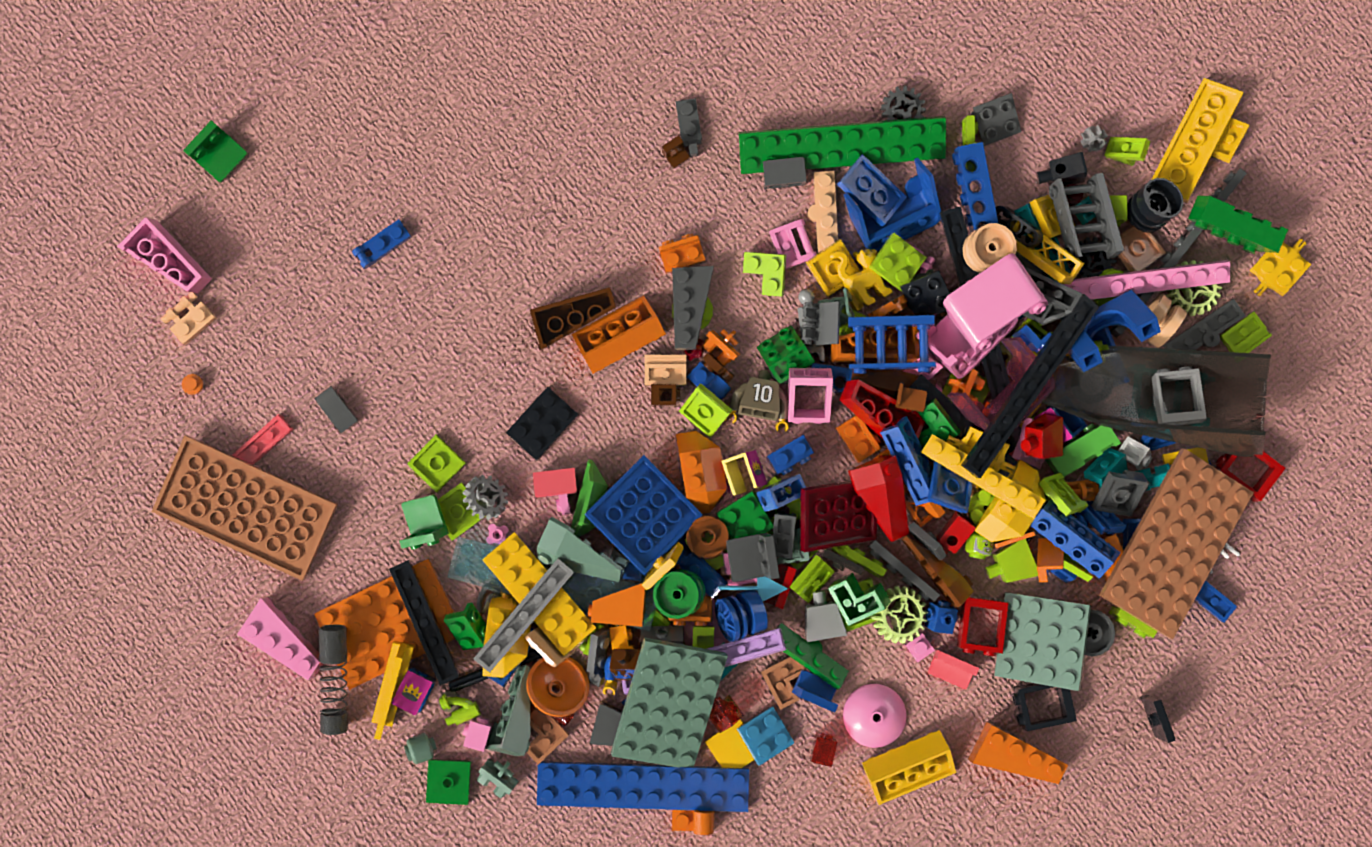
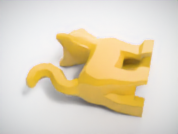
M875 249L860 250L859 253L853 252V256L862 265L863 270L851 275L846 273L849 262L845 252L835 250L830 255L831 260L836 258L841 260L837 270L838 275L843 281L844 287L852 295L850 304L855 311L864 307L863 303L867 306L875 303L874 297H870L867 293V290L871 287L879 297H885L892 293L891 288L884 285L883 278L869 268L878 254Z

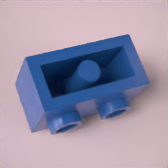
M804 435L771 453L766 458L775 474L782 473L784 476L794 470L792 467L794 464L799 462L800 465H803L811 460L810 455L814 452Z

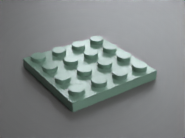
M1005 592L1004 602L1008 603L1003 654L997 653L994 676L1081 691L1091 605Z

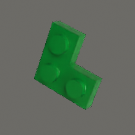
M936 398L925 404L923 412H918L928 425V427L921 431L918 438L922 448H924L932 434L946 442L949 435L956 437L961 432Z

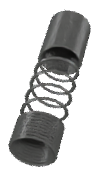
M333 624L319 628V662L323 664H340L345 662L338 667L322 666L319 668L320 670L341 669L345 671V674L340 677L328 676L320 678L321 681L339 679L345 682V685L340 688L324 687L320 689L321 692L341 690L346 694L339 699L323 698L320 700L322 703L342 701L346 704L342 709L327 708L320 710V732L326 735H339L348 730V712L344 710L348 704L342 700L348 695L342 689L348 684L346 680L342 679L346 676L347 671L341 668L347 663V627L344 625Z

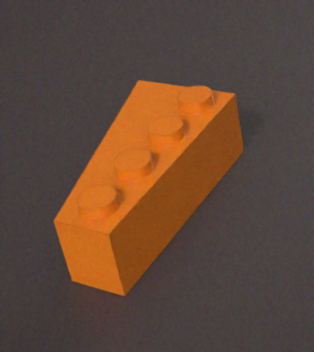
M986 722L968 758L973 764L1056 784L1060 783L1068 767L1063 761Z

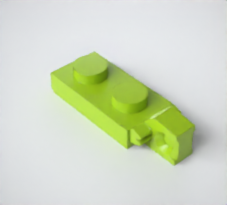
M848 545L831 548L833 551L844 556L845 559L878 578L883 577L887 571L883 568V563L874 558L869 560L864 557L865 553L857 548L852 550Z

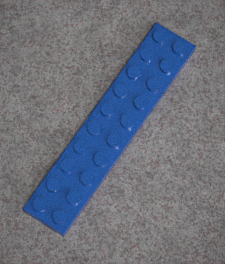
M542 761L538 765L537 805L748 812L749 768L709 766L678 768L666 765Z

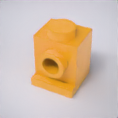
M615 624L609 627L612 650L635 648L634 644L629 643V641L633 640L631 628H627V625Z

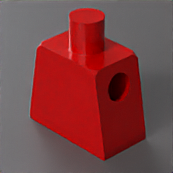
M1045 413L1026 425L1025 439L1021 441L1020 446L1027 456L1040 459L1063 456V417Z
M955 511L936 538L946 555L949 551L956 554L976 527L970 520ZM949 536H955L953 541H948L947 539Z

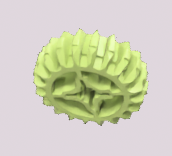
M1191 260L1189 263L1184 261L1181 263V266L1197 263L1195 260ZM1212 284L1196 286L1191 289L1188 287L1165 290L1169 291V294L1165 296L1171 298V305H1179L1187 313L1189 312L1190 316H1195L1196 313L1202 315L1204 311H1210L1212 309L1211 306L1217 304L1215 299L1221 297L1217 291L1221 290L1222 287ZM1196 296H1205V299L1200 304H1192Z
M895 586L893 590L891 588L886 589L891 602L897 598L898 601L895 602L893 608H886L871 617L873 620H877L873 626L880 628L878 634L884 635L885 640L891 639L893 643H897L899 640L903 644L906 642V639L913 641V635L919 637L918 629H925L921 624L928 621L926 618H923V615L928 613L922 609L926 603L919 602L922 596L915 595V590L910 589L908 591V587L904 586L901 589L899 586ZM907 601L912 606L913 614H911L908 610L909 604H907ZM902 612V614L907 615V617H897V615H894L892 613ZM886 615L891 618L892 629L887 623ZM912 621L906 629L901 631L906 622Z

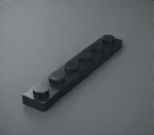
M410 560L390 568V573L439 685L441 686L460 677L461 675Z

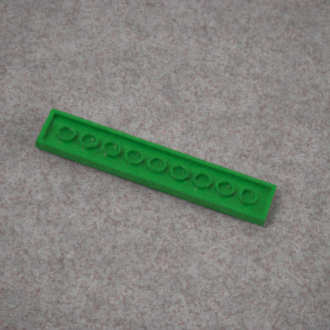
M945 116L738 132L741 174L764 173L763 161L797 157L804 158L805 169L852 166L862 154L872 164L914 161L916 158L920 160L946 159Z

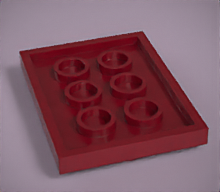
M852 481L801 488V551L810 552L877 540V519L872 511L866 508L867 504L862 497L858 496L854 491Z

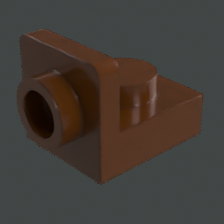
M679 135L662 146V153L673 169L690 158Z

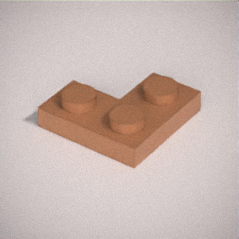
M790 656L760 671L780 710L799 700L797 695L792 693L793 687L790 681L798 677L802 670L808 671L806 667Z
M535 708L530 713V726L539 735L530 743L529 750L526 753L539 765L569 736V733L553 716L547 715L538 708Z

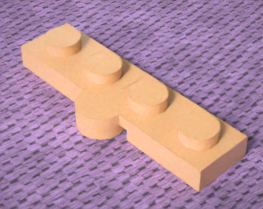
M834 171L813 173L815 205L808 209L807 216L810 221L816 222L817 254L838 240Z

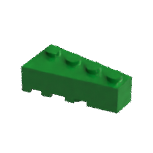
M1197 196L1188 217L1189 220L1195 222L1194 226L1204 230L1209 229L1212 235L1219 238L1225 237L1229 244L1240 245L1243 247L1242 250L1248 253L1255 254L1256 251L1279 253L1288 229L1284 227H1271L1272 222L1253 218V214L1247 211L1234 210L1235 206L1212 196Z

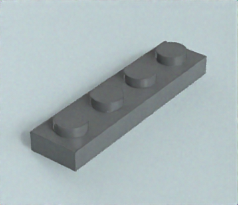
M872 540L867 546L871 549L869 553L877 560L882 558L887 563L885 567L892 573L898 572L903 576L901 580L910 588L914 585L920 590L917 594L921 595L924 600L936 601L940 594L876 540Z

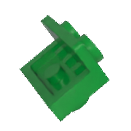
M472 602L467 603L464 611L446 614L444 622L463 650L484 646L486 623Z

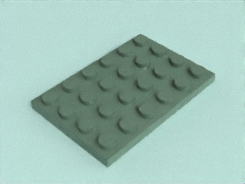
M644 637L612 746V757L678 768L694 767L728 658L727 653Z

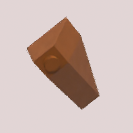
M908 536L900 538L944 598L951 603V606L960 607L974 592L971 588L973 583L966 575L962 576L958 571L942 560H939Z

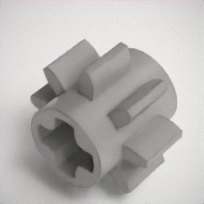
M1099 125L1088 127L1081 133L1083 139L1080 142L1083 148L1087 147L1089 152L1099 151L1107 144L1104 138L1108 135L1105 130H1101Z

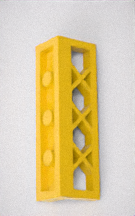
M1019 221L1013 227L1015 232H1018L1021 228ZM1027 233V235L1031 238V241H1033L1034 238L1032 234ZM1044 234L1043 248L1038 250L1033 247H1026L1016 239L1017 252L1061 284L1071 285L1084 265L1081 260ZM1056 249L1059 260H1050L1048 250ZM1071 260L1076 264L1071 273L1065 270L1064 261Z

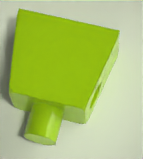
M1026 539L1008 544L992 554L995 564L985 567L990 579L1000 575L1002 581L1006 583L1038 576L1037 565Z

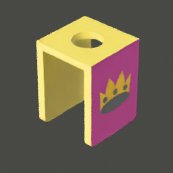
M756 450L721 461L733 496L747 491L736 461L743 457L754 488L767 485Z

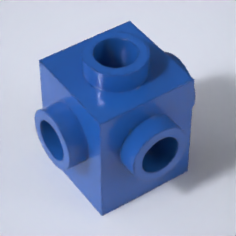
M938 600V603L930 602L926 610L928 612L926 614L928 621L925 622V627L933 632L953 634L954 626L958 619V609L952 607L951 603L945 600Z

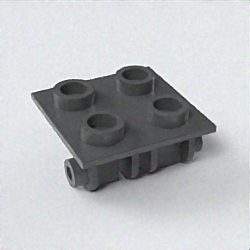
M1012 93L973 107L974 111L971 112V115H975L983 146L1021 132Z
M840 301L815 304L813 302H805V306L802 309L803 317H806V319H802V322H806V325H802V328L806 329H803L801 338L804 345L839 344Z

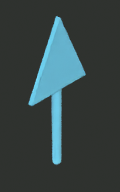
M766 576L757 578V586H718L719 590H757L762 601L788 589Z

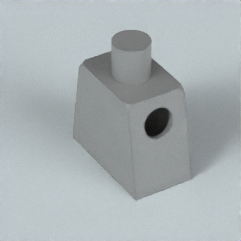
M825 590L812 592L814 603L805 605L806 641L811 642L847 636L836 602L834 600L826 601Z

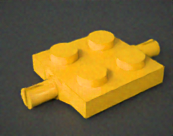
M1299 239L1293 247L1283 242L1279 253L1265 252L1253 265L1250 271L1261 282L1254 290L1255 294L1258 292L1257 296H1261L1267 288L1284 296L1311 266L1299 253L1306 245L1305 241L1301 244L1303 240Z
M970 426L966 435L961 440L949 435L946 442L968 455L983 434V431ZM1005 442L989 467L997 472L1002 469L1013 474L1016 466L1005 462V454L1010 444Z

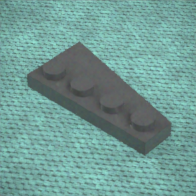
M714 266L672 268L675 351L696 350Z

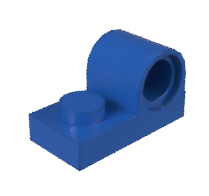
M701 362L686 377L696 387L700 383L703 384L720 400L731 390V387L724 380L710 372Z
M817 363L810 365V368H831L833 376L832 391L835 393H842L844 387L838 388L835 385L836 378H843L845 385L847 381H851L853 370H849V368Z

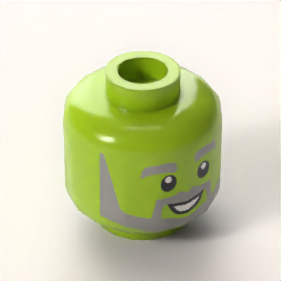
M973 532L966 540L965 551L969 553V557L985 560L986 557L991 556L994 542H990L980 534Z

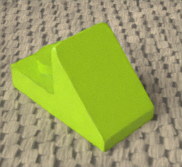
M1110 137L1104 156L1134 166L1135 161L1145 160L1150 141L1147 138Z

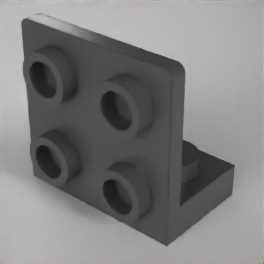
M766 532L726 540L733 582L764 576L770 579L779 578L773 535Z

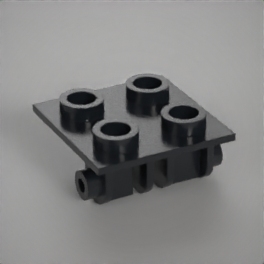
M930 269L926 272V276L900 286L915 316L937 315L946 311L943 302L950 292L939 270L934 271V269Z

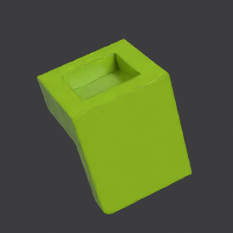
M693 626V647L704 649L714 647V626Z

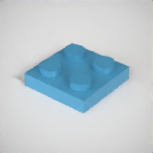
M773 706L736 728L758 766L794 744L792 737Z

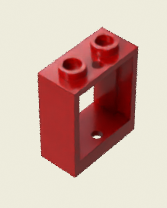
M1247 438L1234 439L1227 448L1229 450L1225 456L1222 455L1216 461V469L1254 492L1250 498L1251 501H1262L1286 468ZM1243 448L1269 466L1253 488L1228 470Z
M969 597L961 606L957 647L963 648L962 652L975 654V650L983 651V655L996 657V653L1003 654L1008 603ZM971 606L999 610L995 646L966 643Z

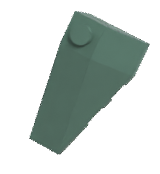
M553 517L549 519L537 545V558L542 563L552 565L559 559L573 572L615 582L622 580L623 568L603 552L597 553L594 551L588 540L581 541L574 535L575 530Z

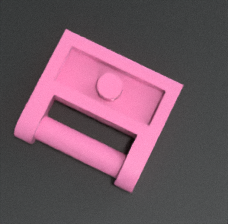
M804 219L769 231L777 254H786L785 270L805 263L817 254L816 251H813L804 226L806 224ZM797 229L806 255H800L792 230Z

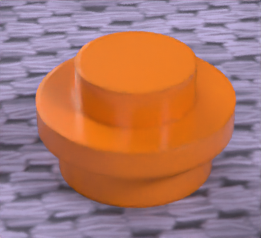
M189 374L182 380V389L187 394L196 395L203 388V380L198 375Z

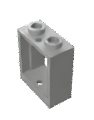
M1191 366L1181 367L1179 371L1160 369L1153 375L1152 384L1159 427L1203 423L1207 419L1199 369H1192ZM1190 379L1195 411L1165 414L1160 382Z

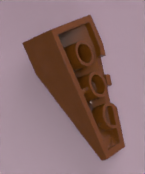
M895 369L866 370L865 374H854L853 370L851 380L859 379L897 400L900 383H904L903 387L908 388L919 375ZM931 378L929 381L935 386L937 379Z

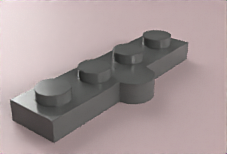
M1232 299L1163 346L1174 362H1178L1202 345L1207 348L1217 346L1220 342L1219 334L1246 315L1235 299Z

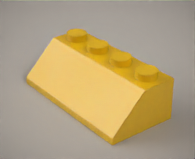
M940 730L928 733L924 737L909 741L905 745L890 749L886 753L871 757L862 762L878 805L956 773L950 748Z

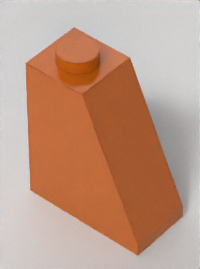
M640 583L594 600L588 607V617H591V623L642 627L644 625L647 590Z

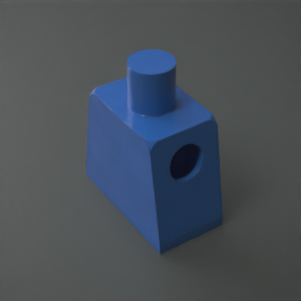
M797 474L758 491L757 496L763 510L766 512L778 509L800 498L801 488H806L801 475ZM790 486L791 494L786 492V487Z

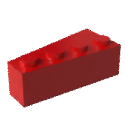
M859 379L847 381L839 399L881 439L883 437L880 432L884 428L896 425L902 417H908L917 438H919L925 423L917 411L896 408V399Z

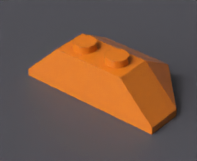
M697 431L676 434L686 498L702 514L710 513L727 489L724 467L721 462V449Z

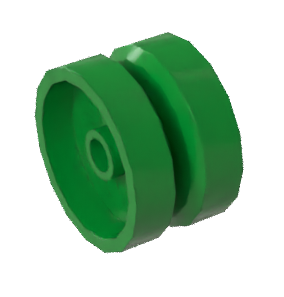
M679 569L665 574L656 582L653 589V599L655 606L663 615L669 618L680 619L695 613L702 607L706 589L703 581L696 573L690 570Z

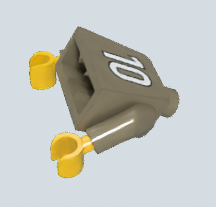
M767 370L759 371L758 378L750 377L748 383H743L734 391L729 405L733 410L730 414H733L735 417L733 423L737 421L736 411H738L739 415L777 421L775 424L776 431L779 430L778 426L781 423L785 424L784 431L788 430V424L785 422V419L788 418V400L784 391L779 389V383L770 380L771 372Z

